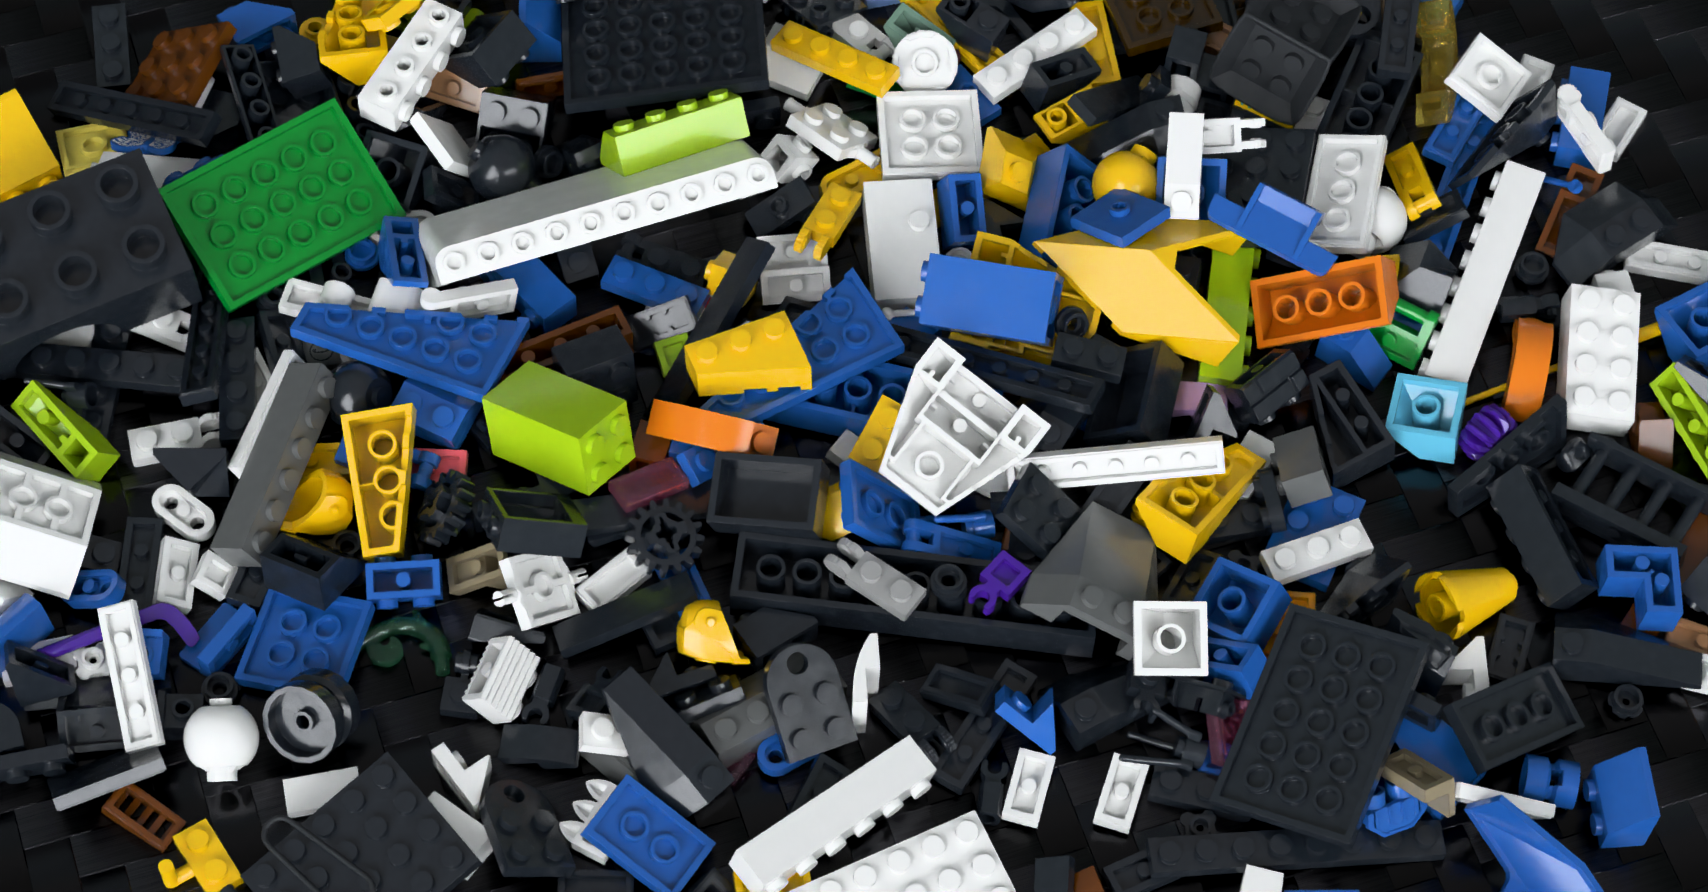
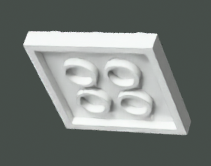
M977 89L887 92L883 98L876 96L882 181L931 178L933 181L941 180L948 174L979 173L983 144Z

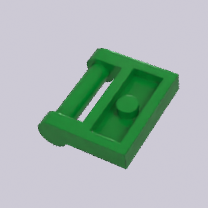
M1399 297L1395 311L1423 324L1420 332L1394 319L1391 325L1370 328L1369 330L1389 359L1414 370L1441 314L1432 309L1428 312Z

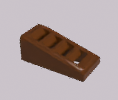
M134 783L115 790L101 810L111 820L162 853L173 841V836L178 834L187 823ZM130 796L134 800L123 813L118 808ZM143 804L147 808L137 821H134L130 817L139 805ZM153 812L159 815L148 830L145 829L142 825ZM165 820L171 822V826L160 839L154 835Z

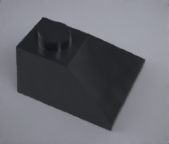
M367 129L363 140L365 148L403 210L410 214L424 197L422 171L430 165L439 167L440 163L427 146Z

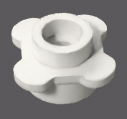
M103 642L97 643L94 647H83L73 651V658L78 661L76 674L80 679L87 680L92 677L110 675ZM96 659L97 661L96 663H90V660Z

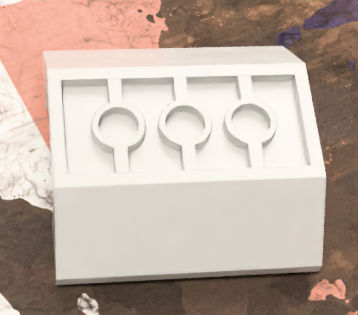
M0 452V579L69 600L89 543L102 494L101 484L95 481L75 479L72 474Z

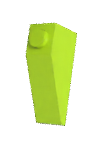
M31 380L10 405L75 479L99 482L121 456L95 427L36 380Z

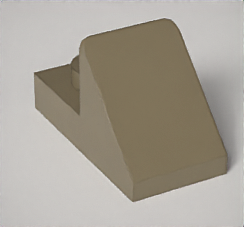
M491 542L446 559L449 593L460 596L485 586L502 590L507 589L499 565V561L508 558L507 552L496 551Z

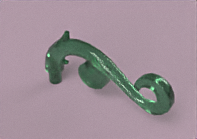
M417 610L412 611L413 618H391L368 628L361 650L366 648L368 658L374 665L390 667L399 663L403 656V647L399 639L392 635L404 634L417 637L424 642L419 644V647L430 652V659L435 662L436 675L447 676L450 674L449 659L452 657V651L447 637L441 629L426 620ZM392 636L388 645L382 646L380 644L384 639Z

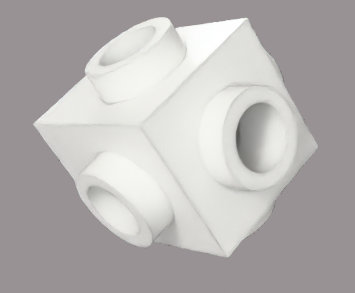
M776 134L761 153V156L771 164L776 181L782 184L790 183L798 176L807 180L812 174L813 167L820 160L811 150L813 148L812 144L800 135Z

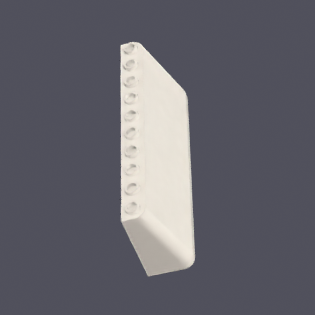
M739 139L626 177L607 167H603L426 218L419 223V239L424 251L429 287H442L448 285V283L739 198L743 199L778 187L774 170L767 160L745 141Z

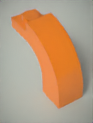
M1519 317V319L1514 320L1512 328V357L1501 407L1508 411L1513 419L1518 422H1524L1541 408L1551 360L1554 325L1535 318Z
M654 399L645 434L721 452L773 456L779 428Z

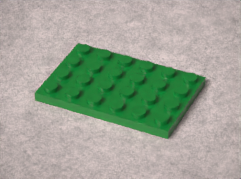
M335 97L158 189L174 226L228 314L380 232L383 216L406 217L407 215Z

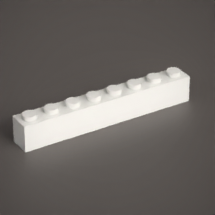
M1507 160L1503 172L1496 170L1489 190L1495 191L1493 198L1486 196L1479 216L1485 217L1483 224L1476 223L1469 242L1475 245L1472 251L1465 249L1459 269L1465 271L1462 278L1455 276L1448 294L1454 297L1452 305L1445 303L1438 321L1444 324L1441 332L1434 330L1428 346V350L1433 351L1431 359L1423 358L1417 376L1468 382L1546 173Z

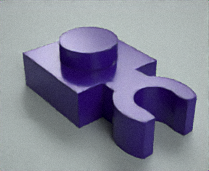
M1002 550L980 573L979 581L983 584L971 589L968 602L973 604L977 598H986L988 602L984 605L983 614L987 616L994 611L997 598L1000 596L1008 602L1028 581L1032 571L1005 550Z

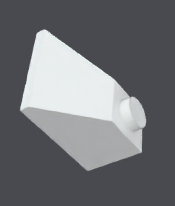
M1133 601L1134 676H1208L1207 602Z

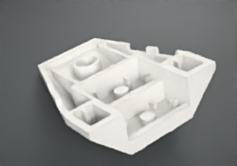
M939 337L936 338L914 367L878 471L934 516L939 515L1028 456L1051 427L1049 423L1026 405L1022 404L1019 408L1015 407L965 368L962 364L966 359Z

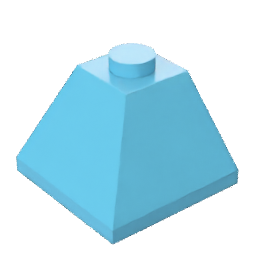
M1397 373L1385 427L1396 442L1419 459L1454 464L1462 429L1468 383Z

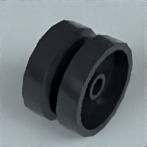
M311 668L300 672L288 683L282 685L266 700L262 713L264 731L270 743L281 755L300 763H313L325 758L357 730L361 717L359 700L353 688L342 676L322 668Z

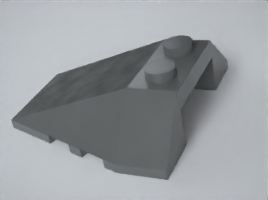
M1092 502L1040 565L1031 573L1019 606L1050 622L1065 611L1119 638L1120 641L1116 655L1130 661L1133 657V601H1158L1156 545L1148 529Z

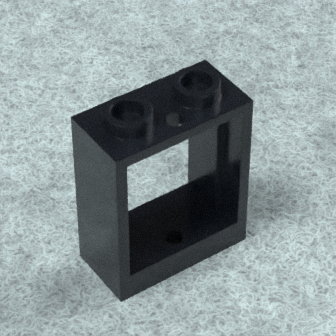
M486 487L484 499L478 502L476 515L477 520L481 523L486 536L489 537L496 551L581 558L588 524L569 495Z

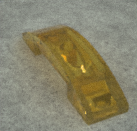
M1452 0L1419 2L1417 33L1422 38V53L1424 56L1421 71V93L1416 94L1415 125L1417 127L1450 123L1457 92L1446 85L1444 81L1458 62V47Z

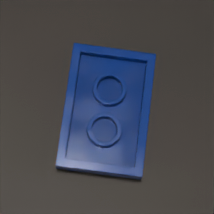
M848 459L839 463L843 528L881 548L901 550V544L906 539V536L903 535L904 521L909 518L920 519L919 503L890 480L858 462Z
M1332 486L1333 496L1294 508H1291L1288 500L1283 509L1287 531L1272 533L1266 549L1357 519L1362 513L1366 500ZM1338 566L1296 581L1327 592Z
M628 774L623 777L580 834L653 892H681L716 844L711 838Z

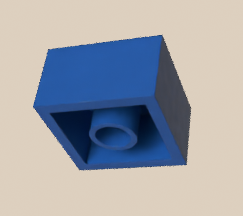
M1219 556L1193 601L1207 602L1208 637L1259 644L1263 651L1292 599L1279 581Z

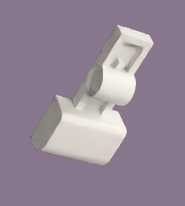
M381 277L370 299L356 295L349 285L340 281L330 280L322 286L292 278L286 284L278 304L279 313L297 317L304 304L311 302L349 305L352 310L372 311V307L386 308V312L405 313V309L419 310L421 307L420 297L423 290L417 287L392 286L387 278Z

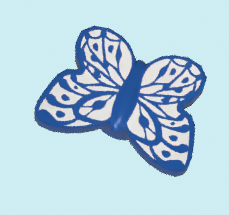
M128 131V137L119 136L110 140L111 149L114 151L128 153L140 148L142 154L165 156L176 150L177 144L180 143Z

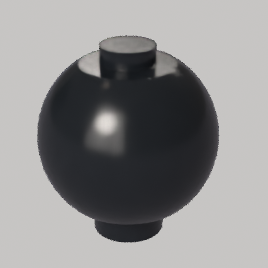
M494 135L486 138L483 142L477 140L468 152L467 156L470 158L468 163L470 182L474 189L487 200L541 186L542 180L535 176L537 166L532 151L523 141L514 136Z
M351 360L338 365L331 371L336 382L334 397L329 398L331 409L328 416L339 426L342 427L340 415L392 405L394 398L392 383L381 368L359 360Z

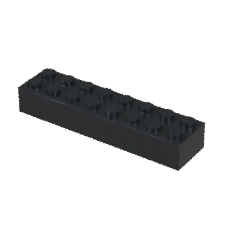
M1370 34L1358 38L1316 131L1317 140L1319 134L1386 135L1389 144L1418 77L1424 54L1414 51L1410 80L1376 76L1380 38ZM1266 250L1265 259L1297 271L1305 270Z

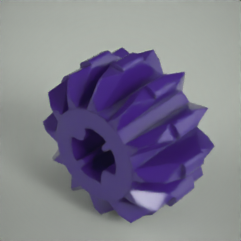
M1495 403L1483 406L1478 413H1474L1471 420L1467 421L1465 428L1461 430L1458 445L1470 459L1478 461L1516 429L1518 424L1503 407L1500 408Z

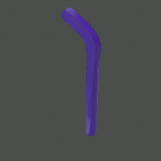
M160 602L138 610L141 625L157 619H163L177 631L189 647L196 645L200 638L190 620L174 605ZM100 625L39 648L36 651L57 658L103 640Z

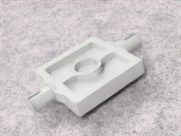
M792 97L788 98L784 103L783 109L791 113L786 127L834 160L840 161L846 158H854L866 164L870 169L876 168L879 164L880 157L869 151L874 149L878 137L868 131V127L862 122L852 120L843 114L842 109L837 105L824 103L809 108L803 106Z
M520 554L499 561L507 589L496 591L493 594V600L504 598L494 602L497 607H502L512 603L521 631L581 613L575 597L574 585L583 583L588 579V575L578 577L587 572L584 568L569 571L562 557Z

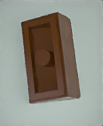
M563 71L516 79L514 81L515 90L551 97L564 95Z

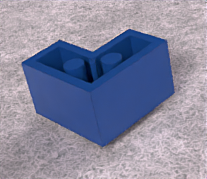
M1605 544L1595 563L1596 579L1599 586L1597 589L1598 596L1634 598L1637 630L1673 632L1683 615L1677 547Z

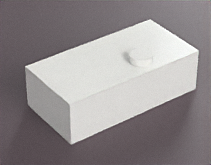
M932 179L863 182L862 211L871 295L881 310L885 307H889L892 310H902L906 306L910 309H915L918 295L923 296L925 282L921 281L923 261H929L930 253L940 254Z

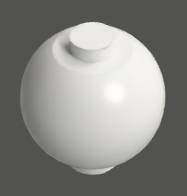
M1380 186L1367 255H1350L1361 259L1371 254L1384 253L1393 246H1396L1404 236L1407 228L1406 208L1391 188L1386 186Z
M232 698L209 699V706L198 708L189 718L184 729V748L191 762L196 767L207 771V782L237 781V771L243 766H247L257 752L259 746L258 726L248 710L241 705H232Z

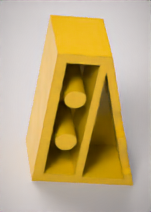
M785 311L684 345L686 369L699 396L744 394V390L767 388V392H776L781 387L801 386V390L812 389L811 365Z

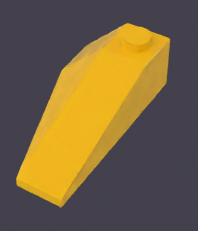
M335 0L332 11H328L326 15V25L323 30L320 29L317 36L320 63L357 86L367 84L388 54L386 32L382 30L368 32L361 21L380 0Z
M1235 443L1223 448L1226 472L1224 474L1153 480L1139 494L1135 504L1155 545L1184 564H1187L1204 546L1252 483V478L1257 477V470L1262 469L1266 464L1265 459L1242 445Z

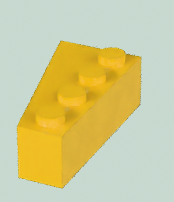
M413 403L340 415L362 555L367 563L374 562L376 557H404L417 410Z

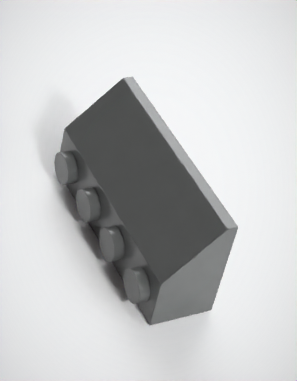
M799 652L791 654L787 660L788 670L791 673H797L803 668V656ZM765 668L739 681L746 697L745 700L688 724L714 752L726 769L757 753L759 745L765 739L777 733L763 688ZM839 674L844 694L847 700V685L842 679L841 675Z

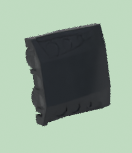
M1394 608L1384 630L1430 644L1431 651L1415 691L1427 693L1435 698L1450 670L1459 647L1454 645L1449 635L1436 631L1428 622L1398 608Z

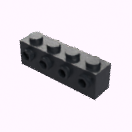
M1519 463L1486 486L1491 496L1490 504L1494 511L1502 517L1507 527L1505 529L1506 535L1517 546L1522 556L1521 564L1525 571L1533 577L1538 587L1536 593L1544 605L1566 611L1599 588L1537 468Z

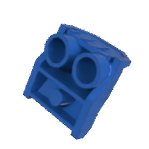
M1381 776L1362 823L1365 824L1367 829L1385 838L1414 827L1428 806L1427 803L1425 804Z

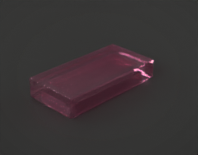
M668 457L610 480L608 490L623 510L628 513L648 505L651 500L656 502L688 489L689 479L674 459Z

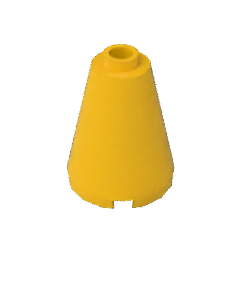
M1503 567L1431 571L1420 576L1415 584L1414 593L1420 591V603L1415 604L1416 612L1420 619L1428 622L1436 631L1446 633L1454 641L1514 601L1517 595L1518 583L1515 576Z

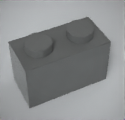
M1314 426L1273 438L1275 452L1270 454V459L1275 473H1280L1274 476L1276 487L1280 496L1287 495L1291 508L1333 496L1323 449Z

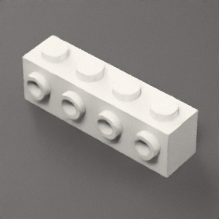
M434 0L424 1L357 96L361 117L394 132L399 129L403 122H407L411 118L414 106L419 98L427 95L437 72H442L445 69L449 55L455 47H460L465 39L466 29L464 28L463 13Z

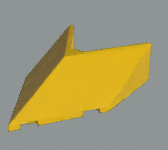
M1167 219L1125 248H1120L1081 231L1049 237L1032 243L1040 254L1045 252L1058 265L1056 270L1094 309L1099 308L1113 322L1111 327L1120 336L1142 343L1162 340L1174 353L1216 367L1239 343L1240 335L1175 269L1178 251L1204 246L1233 256L1247 240L1210 220Z

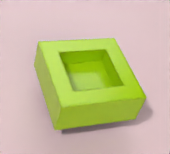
M687 332L653 343L663 378L666 377L687 341Z

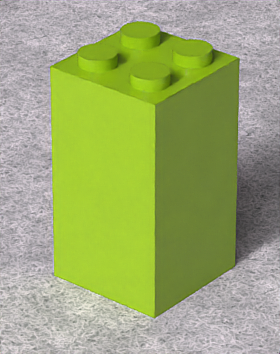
M532 361L526 362L481 398L493 455L588 496L636 457L626 400Z

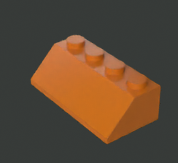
M1382 255L1336 263L1324 276H1316L1307 270L1251 280L1250 289L1257 349L1391 325L1399 298L1395 261Z

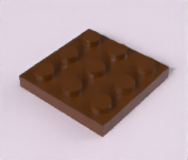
M229 21L161 32L154 39L153 48L148 57L140 64L138 75L125 93L195 107L222 58L220 46L229 45L237 29Z

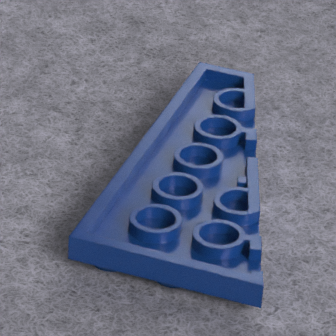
M852 267L834 289L830 287L822 295L820 302L811 310H805L791 323L811 365L812 389L801 390V386L781 387L776 392H767V388L744 390V394L714 395L699 409L759 423L904 353L905 345Z
M306 302L291 325L290 332L293 338L482 403L481 398L497 386L530 328V318L517 317V321L498 320V315H484V319L465 318L461 313L412 309H405V313L386 312V308L372 307V311L352 310L349 305Z

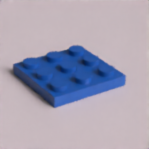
M268 589L235 673V682L240 686L274 692L300 672L311 668L328 669L349 682L376 609L373 602L339 596L323 611Z

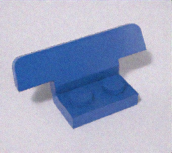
M1265 182L1258 184L1246 208L1217 193L1214 194L1207 215L1212 222L1316 276L1326 275L1339 256L1309 241L1315 228L1320 225L1325 213Z

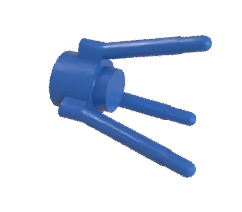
M989 509L968 514L920 516V520L931 523L961 522L962 532L987 539L995 537L994 517Z

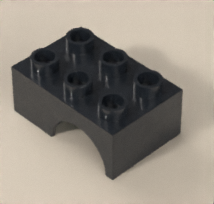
M140 148L0 203V375L3 381L16 376L18 363L30 350L60 333L94 324H111L126 332L203 301L193 267Z

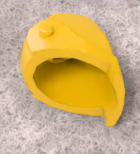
M320 468L311 472L300 480L280 530L293 534L299 532L311 535H332L345 530L353 518L354 498L351 484L342 474L333 470Z
M709 599L696 600L684 608L677 624L676 643L679 653L692 657L696 661L712 664L717 662L731 663L733 665L750 664L749 658L745 657L741 650L736 649L719 601Z

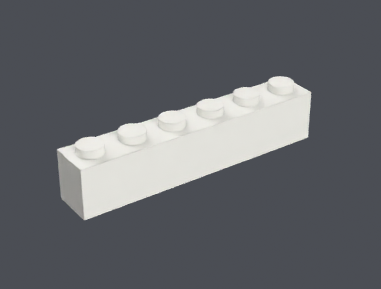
M908 735L738 848L729 865L750 892H780L789 883L787 880L795 873H798L799 876L805 875L818 864L816 859L825 853L831 857L839 852L847 844L845 840L853 834L861 837L876 824L874 822L875 819L881 815H884L886 818L891 817L903 807L902 801L910 796L917 799L926 793L932 786L929 781L937 769L912 737Z

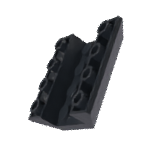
M254 44L220 46V53L248 142L334 97L362 143L367 129L379 132L374 122L360 116L357 96L364 88V85L357 86L330 69L332 87L295 99L287 88L282 89L278 82L276 70L280 69L279 62L259 61Z

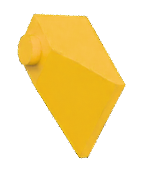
M987 127L979 170L983 194L1026 212L1037 157L1044 153V149L995 127Z

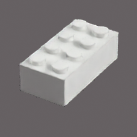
M1572 283L1561 299L1556 394L1558 393L1567 401V429L1584 432L1593 431L1599 434L1624 437L1635 422L1641 293Z

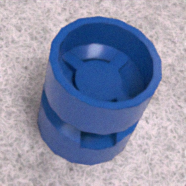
M1526 754L1520 774L1518 796L1538 801L1548 800L1549 803L1555 804L1557 808L1572 810L1575 806L1579 790L1580 763L1558 759L1553 764L1550 763L1548 757ZM1550 780L1555 781V786L1550 785Z

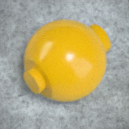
M1134 144L1131 151L1121 150L1106 156L1098 164L1093 174L1092 191L1095 200L1097 201L1114 189H1126L1156 201L1157 169L1154 167L1158 156L1139 144Z

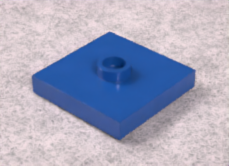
M1114 189L1070 218L1073 229L1120 248H1125L1171 216L1170 207L1126 189Z

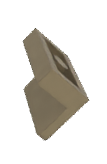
M1406 748L1389 755L1381 774L1383 778L1425 804L1427 803L1428 806L1447 818L1455 815V782L1453 776Z

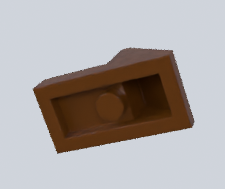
M1659 402L1635 403V422L1628 430L1632 451L1671 469L1673 465L1674 420L1671 418L1665 419L1663 408Z

